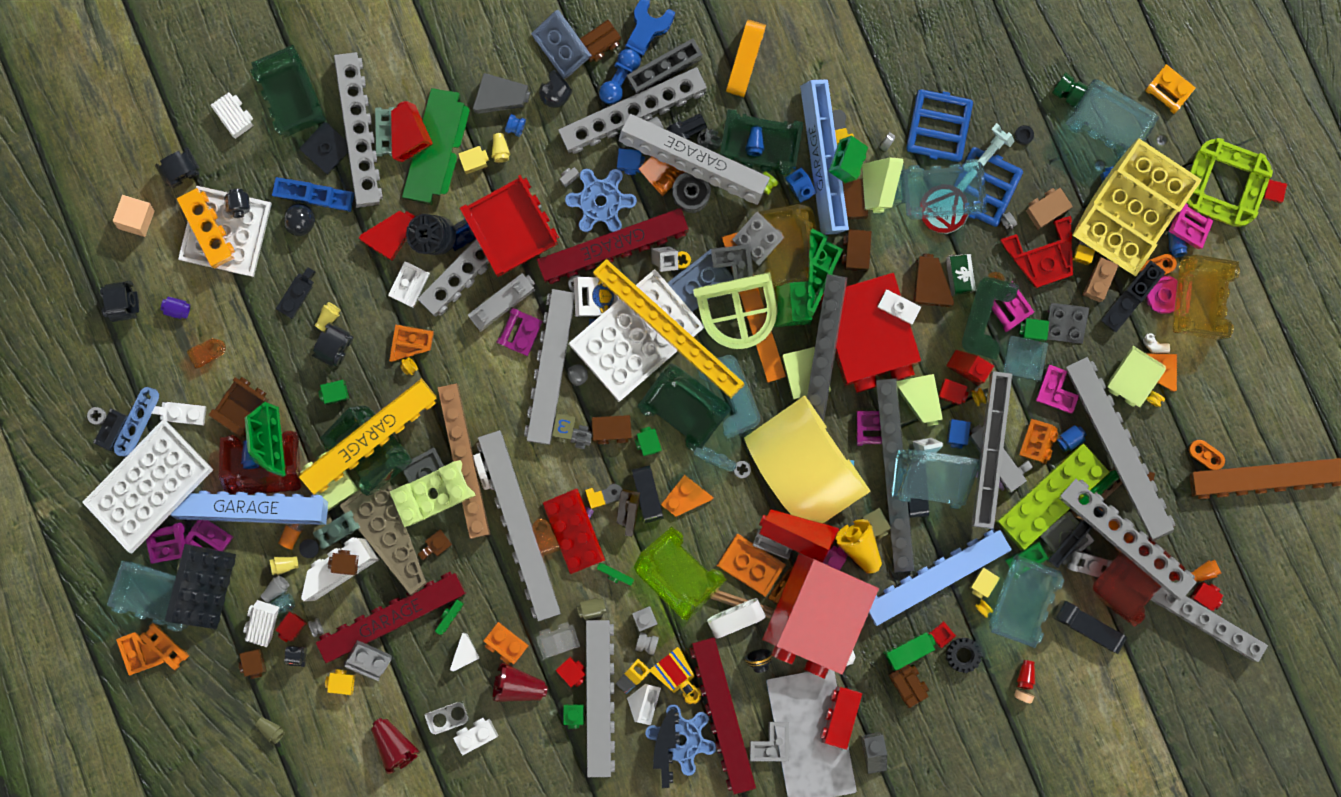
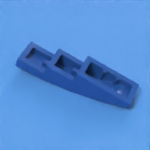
M276 177L272 196L351 212L354 193L332 187L314 185L309 182Z

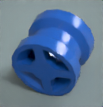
M511 114L505 132H512L517 137H520L526 119H518L515 115Z

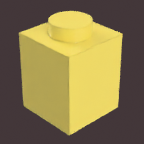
M480 146L458 153L466 174L488 167L486 161H489L486 150H481Z
M980 568L969 588L973 590L972 594L982 599L983 596L988 598L1000 578L985 568Z

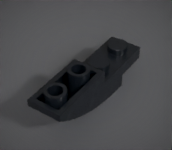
M1150 260L1101 319V322L1116 333L1166 272Z
M671 708L665 716L657 735L654 749L653 769H661L662 788H670V783H673V771L669 772V764H673V755L668 749L676 748V744H680V734L675 730V724H679V712H675V708Z

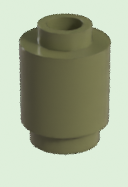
M597 597L580 602L581 606L577 607L580 618L584 617L585 621L603 616L602 614L607 613L603 598L598 599Z

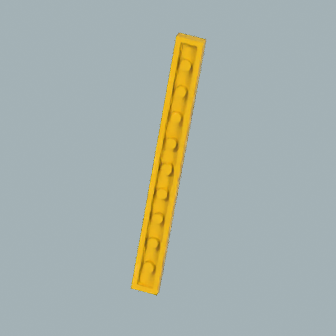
M607 259L593 272L595 277L729 398H732L744 386L742 380Z

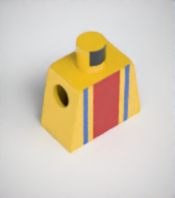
M679 647L650 669V672L673 693L681 689L687 697L695 691V688L689 682L695 675Z

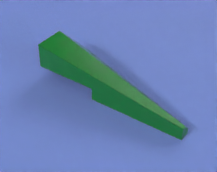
M814 229L810 231L807 313L810 317L813 316L824 293L827 275L833 273L843 250L827 242L828 236Z

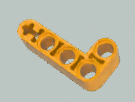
M747 20L727 86V93L745 97L765 32V24Z

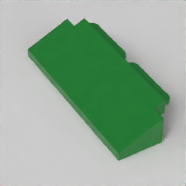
M431 88L423 123L433 144L413 156L402 198L432 206L433 201L431 199L433 195L441 196V194L445 195L448 193L457 161V155L452 153L453 148L461 146L470 113L469 108L464 103L458 102L461 99L460 93Z

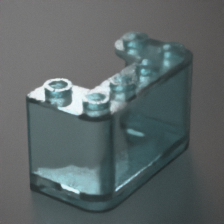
M1093 79L1065 124L1068 125V129L1072 132L1078 133L1086 130L1090 137L1101 139L1111 149L1116 148L1117 158L1120 159L1138 138L1144 142L1147 140L1159 117L1151 110L1107 84Z
M977 159L966 160L962 167L960 164H953L945 169H942L941 166L930 167V170H924L919 165H913L903 170L906 215L910 219L920 220L987 212L984 166L981 162H977Z
M725 355L718 358V360L742 380L744 386L732 398H729L736 414L724 421L723 434L726 441L753 431L757 428L761 419L739 363L732 355ZM697 369L700 379L712 382L700 370Z
M1015 555L990 619L989 628L991 632L1036 648L1037 643L1040 644L1043 639L1044 633H1042L1041 623L1045 622L1048 617L1049 611L1046 610L1048 605L1054 601L1055 593L1053 592H1056L1057 589L1061 590L1064 579L1062 578V573L1057 569Z
M121 561L107 606L112 607L111 611L120 614H127L128 611L135 613L134 616L137 618H152L153 623L159 625L166 624L167 629L176 632L187 629L188 626L165 621L176 575L135 562Z

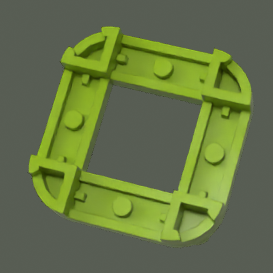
M1221 138L1205 142L1198 149L1190 172L1202 181L1187 201L1188 207L1203 216L1233 227L1249 224L1259 213L1258 209L1269 179L1273 174L1266 156L1262 153L1257 154L1227 143ZM1215 160L1250 173L1238 206L1204 194Z

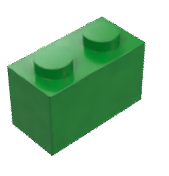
M852 135L840 139L828 172L844 183L857 180L861 174L860 170L866 159L868 147Z

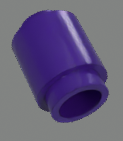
M168 296L166 300L163 299L160 310L163 311V315L187 319L191 304Z

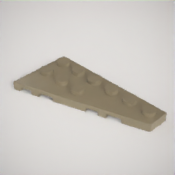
M384 470L342 503L340 507L345 513L352 511L355 523L358 522L360 526L358 530L412 596L427 583L407 527H404L390 494V491L393 489L387 472Z

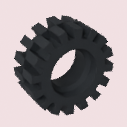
M957 638L947 647L946 660L955 671L963 673L972 672L979 666L982 660L981 648L972 639ZM963 647L968 648L971 652V658L966 663L960 662L956 656L957 651Z

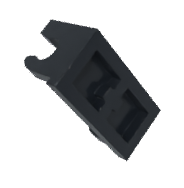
M110 408L93 443L108 451H114L115 442L128 416Z

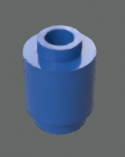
M1074 425L1059 435L1060 438L1057 439V443L1064 452L1072 451L1086 441V433L1081 426L1077 427Z

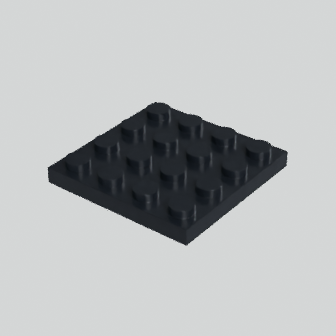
M185 544L165 621L217 629L225 603L227 588L230 584L232 569L235 565L236 554Z

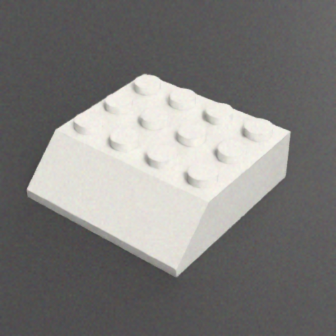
M353 537L344 543V548H339V550H349L350 555H359L357 574L380 559L366 539ZM338 548L327 554L328 558L325 560L318 559L311 564L312 568L307 571L301 597L303 601H315L354 576L331 573V569H328L329 557H332L333 553H338Z

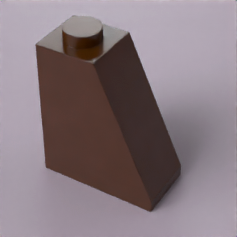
M922 254L917 259L914 303L952 307L954 300L939 258H934L933 254Z

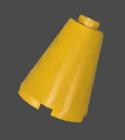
M861 519L853 521L854 525L850 527L848 524L845 525L836 535L838 546L866 573L873 574L879 571L882 562L869 521Z

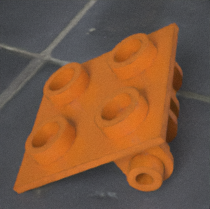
M652 156L639 168L640 172L661 196H664L673 187L679 175L686 173L672 165L660 162Z

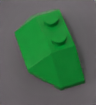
M264 402L245 417L248 453L253 462L267 471L283 477L286 475L279 407Z

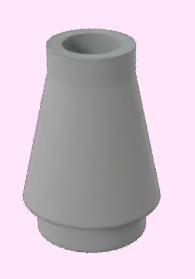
M280 575L273 577L265 591L261 594V598L266 603H270L273 599L287 591L289 583Z

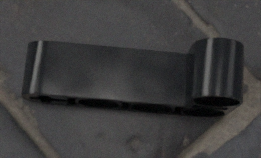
M1061 600L1053 615V618L1116 654H1119L1128 638L1065 600Z

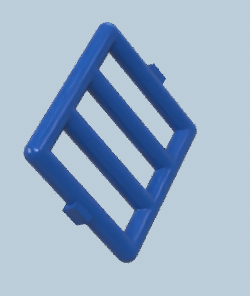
M922 89L918 90L906 150L912 153L927 155L929 159L937 160V158L960 162L963 157L973 101L952 96L949 92L937 93ZM928 98L965 106L963 117L922 109L923 100ZM920 116L961 124L960 133L955 135L918 127ZM916 135L956 142V153L916 146Z
M976 147L971 149L954 187H957L972 169L976 156L981 157L985 151ZM997 154L995 156L992 155L988 162L1013 173L1010 184L981 170L976 177L1005 190L1002 201L969 185L964 191L998 207L994 218L969 207V218L973 220L977 218L994 227L999 225L1003 217L1002 214L1005 212L1023 174L1021 168L1002 160L1003 157Z

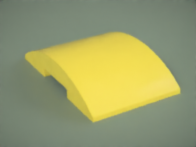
M1138 138L1116 163L1083 213L1073 236L1126 271L1137 276L1158 245L1156 243L1177 212H1180L1202 180Z
M803 396L744 437L764 479L788 512L797 517L825 523L871 491L850 460H846L825 429L827 428L807 397Z

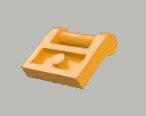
M1166 64L1145 91L1148 94L1154 95L1171 109L1170 112L1175 114L1195 90V87ZM1157 84L1160 85L1178 101L1176 103L1173 102L1155 86Z

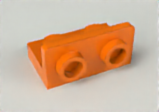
M1031 419L1019 455L1046 464L1047 460L1051 458V448L1053 442L1057 440L1058 429L1051 424Z
M500 622L495 625L483 640L486 643L485 647L493 653L497 651L501 654L500 659L508 665L510 663L515 664L529 646Z

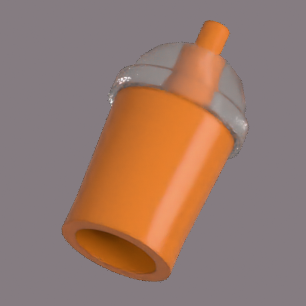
M285 523V528L278 544L285 548L293 549L298 537L304 530V524Z

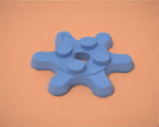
M583 169L581 171L580 179L584 183L583 191L580 193H569L565 198V202L569 207H579L583 210L584 215L579 222V227L582 231H591L593 225L598 221L605 222L611 232L622 228L621 221L618 219V211L622 208L634 207L637 201L634 195L622 194L618 190V184L623 178L620 170H611L608 177L604 180L597 179L590 169ZM599 196L605 197L606 204L598 206L595 202L596 198Z
M673 704L667 707L666 714L671 708H675V712H679V724H675V730L679 734L685 735L687 740L684 745L676 744V748H670L668 751L672 752L673 760L680 763L683 774L690 776L696 770L694 764L695 755L698 753L713 754L716 751V744L711 740L704 739L701 735L702 728L709 720L706 713L698 712L695 717L686 720L681 716L680 708ZM655 725L649 726L646 729V736L651 740H657L660 727Z

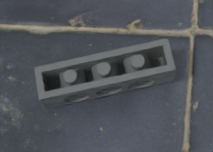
M692 38L628 74L627 81L636 95L702 60L703 54Z

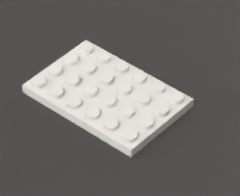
M655 269L636 285L693 337L704 328L700 320ZM621 299L569 343L570 347L618 402L677 352L669 342Z
M163 419L83 501V504L117 541L132 554L213 469Z

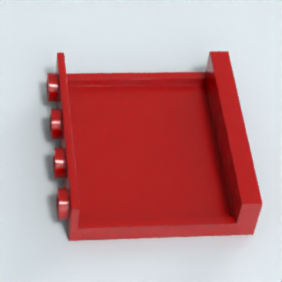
M518 175L516 180L468 206L465 204L460 207L462 214L497 277L558 245L556 239L559 236L554 228L550 229L547 224L550 220L546 212L543 211L541 213L538 207L541 205L536 194L531 195L529 189L532 187L527 178L523 179L521 175Z

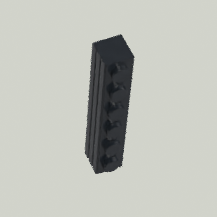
M1094 508V515L1101 518L1103 511L1099 508ZM1082 519L1047 561L1055 568H1058L1091 530L1092 526Z

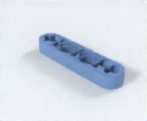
M145 387L140 391L115 442L114 451L118 456L127 457L135 449L158 402L159 393L156 389ZM140 409H143L144 415L139 419L137 413ZM134 426L135 433L130 436L129 429Z

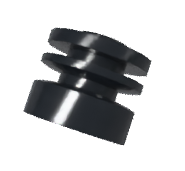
M420 214L410 221L406 237L410 247L418 253L443 255L454 246L456 230L453 223L444 216Z

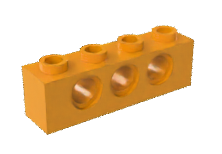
M196 188L176 198L211 267L215 269L235 259L233 255L235 250L231 242L227 243L224 238L227 234L222 225L218 226L215 220L218 216L213 208H209L207 204L209 198L206 193ZM202 206V214L195 215V209ZM207 223H211V230L209 232H204V225ZM215 240H220V247L213 249L212 243Z

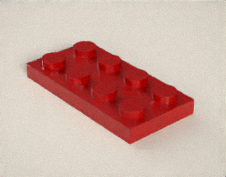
M578 488L542 502L570 574L605 561Z

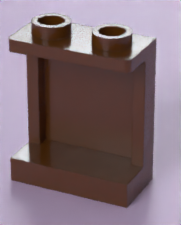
M234 377L233 384L215 410H211L209 416L238 436L244 437L246 435L245 417L262 403L268 402L269 399L265 397L267 393L258 387L256 390L249 386L251 383L245 378L241 377L238 379Z

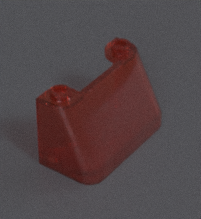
M285 431L282 433L286 475L283 477L271 473L261 466L255 469H244L243 464H241L243 452L241 440L234 435L220 437L219 480L224 492H228L229 495H236V492H244L251 495L255 493L299 490L301 488V479L299 478L301 466L297 431Z
M1151 539L1148 540L1153 545L1157 544L1155 541L1152 542ZM1140 546L1139 554L1144 557L1147 556L1149 553L1148 549L1145 546ZM1164 550L1165 552L1163 554H1165L1168 558L1173 557L1166 550ZM1121 552L1093 585V591L1101 602L1135 627L1145 619L1144 606L1162 586ZM1155 559L1154 561L1156 569H1163L1164 564L1162 560ZM1180 563L1179 567L1185 571L1184 566ZM1171 572L1169 579L1171 581L1179 580V576L1177 573Z

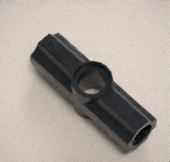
M699 113L683 122L678 121L666 129L689 140L691 136L707 129V125L703 116Z

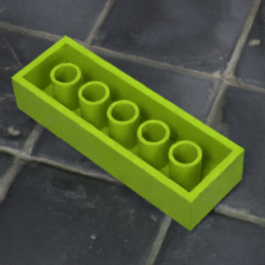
M1081 444L995 522L1020 550H1025L1070 509L1059 497L1075 479L1078 481L1080 479L1089 486L1088 490H1091L1109 471L1084 444ZM1080 495V496L1078 497V501H1079L1084 495Z

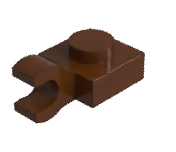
M440 529L425 541L428 547L423 549L418 555L422 560H425L433 552L438 557L452 546V543Z

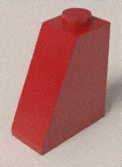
M403 101L391 110L392 157L394 160L404 162L433 144L415 104Z
M399 210L361 234L358 239L393 261L407 240V227L415 216L408 211L403 213Z
M955 350L946 365L977 386L986 381L994 368V365L978 355L960 350Z

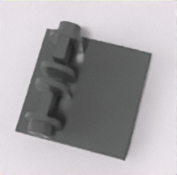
M1051 303V306L1049 305L1048 307L1049 328L1047 339L1083 344L1089 307Z

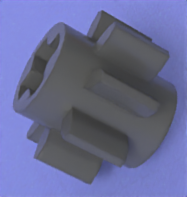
M705 129V131L698 135L697 142L702 147L715 151L720 147L721 139L717 136L718 131Z
M579 425V429H573L571 443H576V448L585 449V445H591L593 432L588 431V426Z

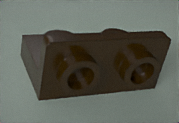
M622 489L617 524H621L622 528H625L624 536L632 537L636 526L640 492Z

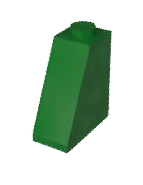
M923 632L883 653L891 669L896 671L934 651L936 642L931 634L928 635L927 632Z

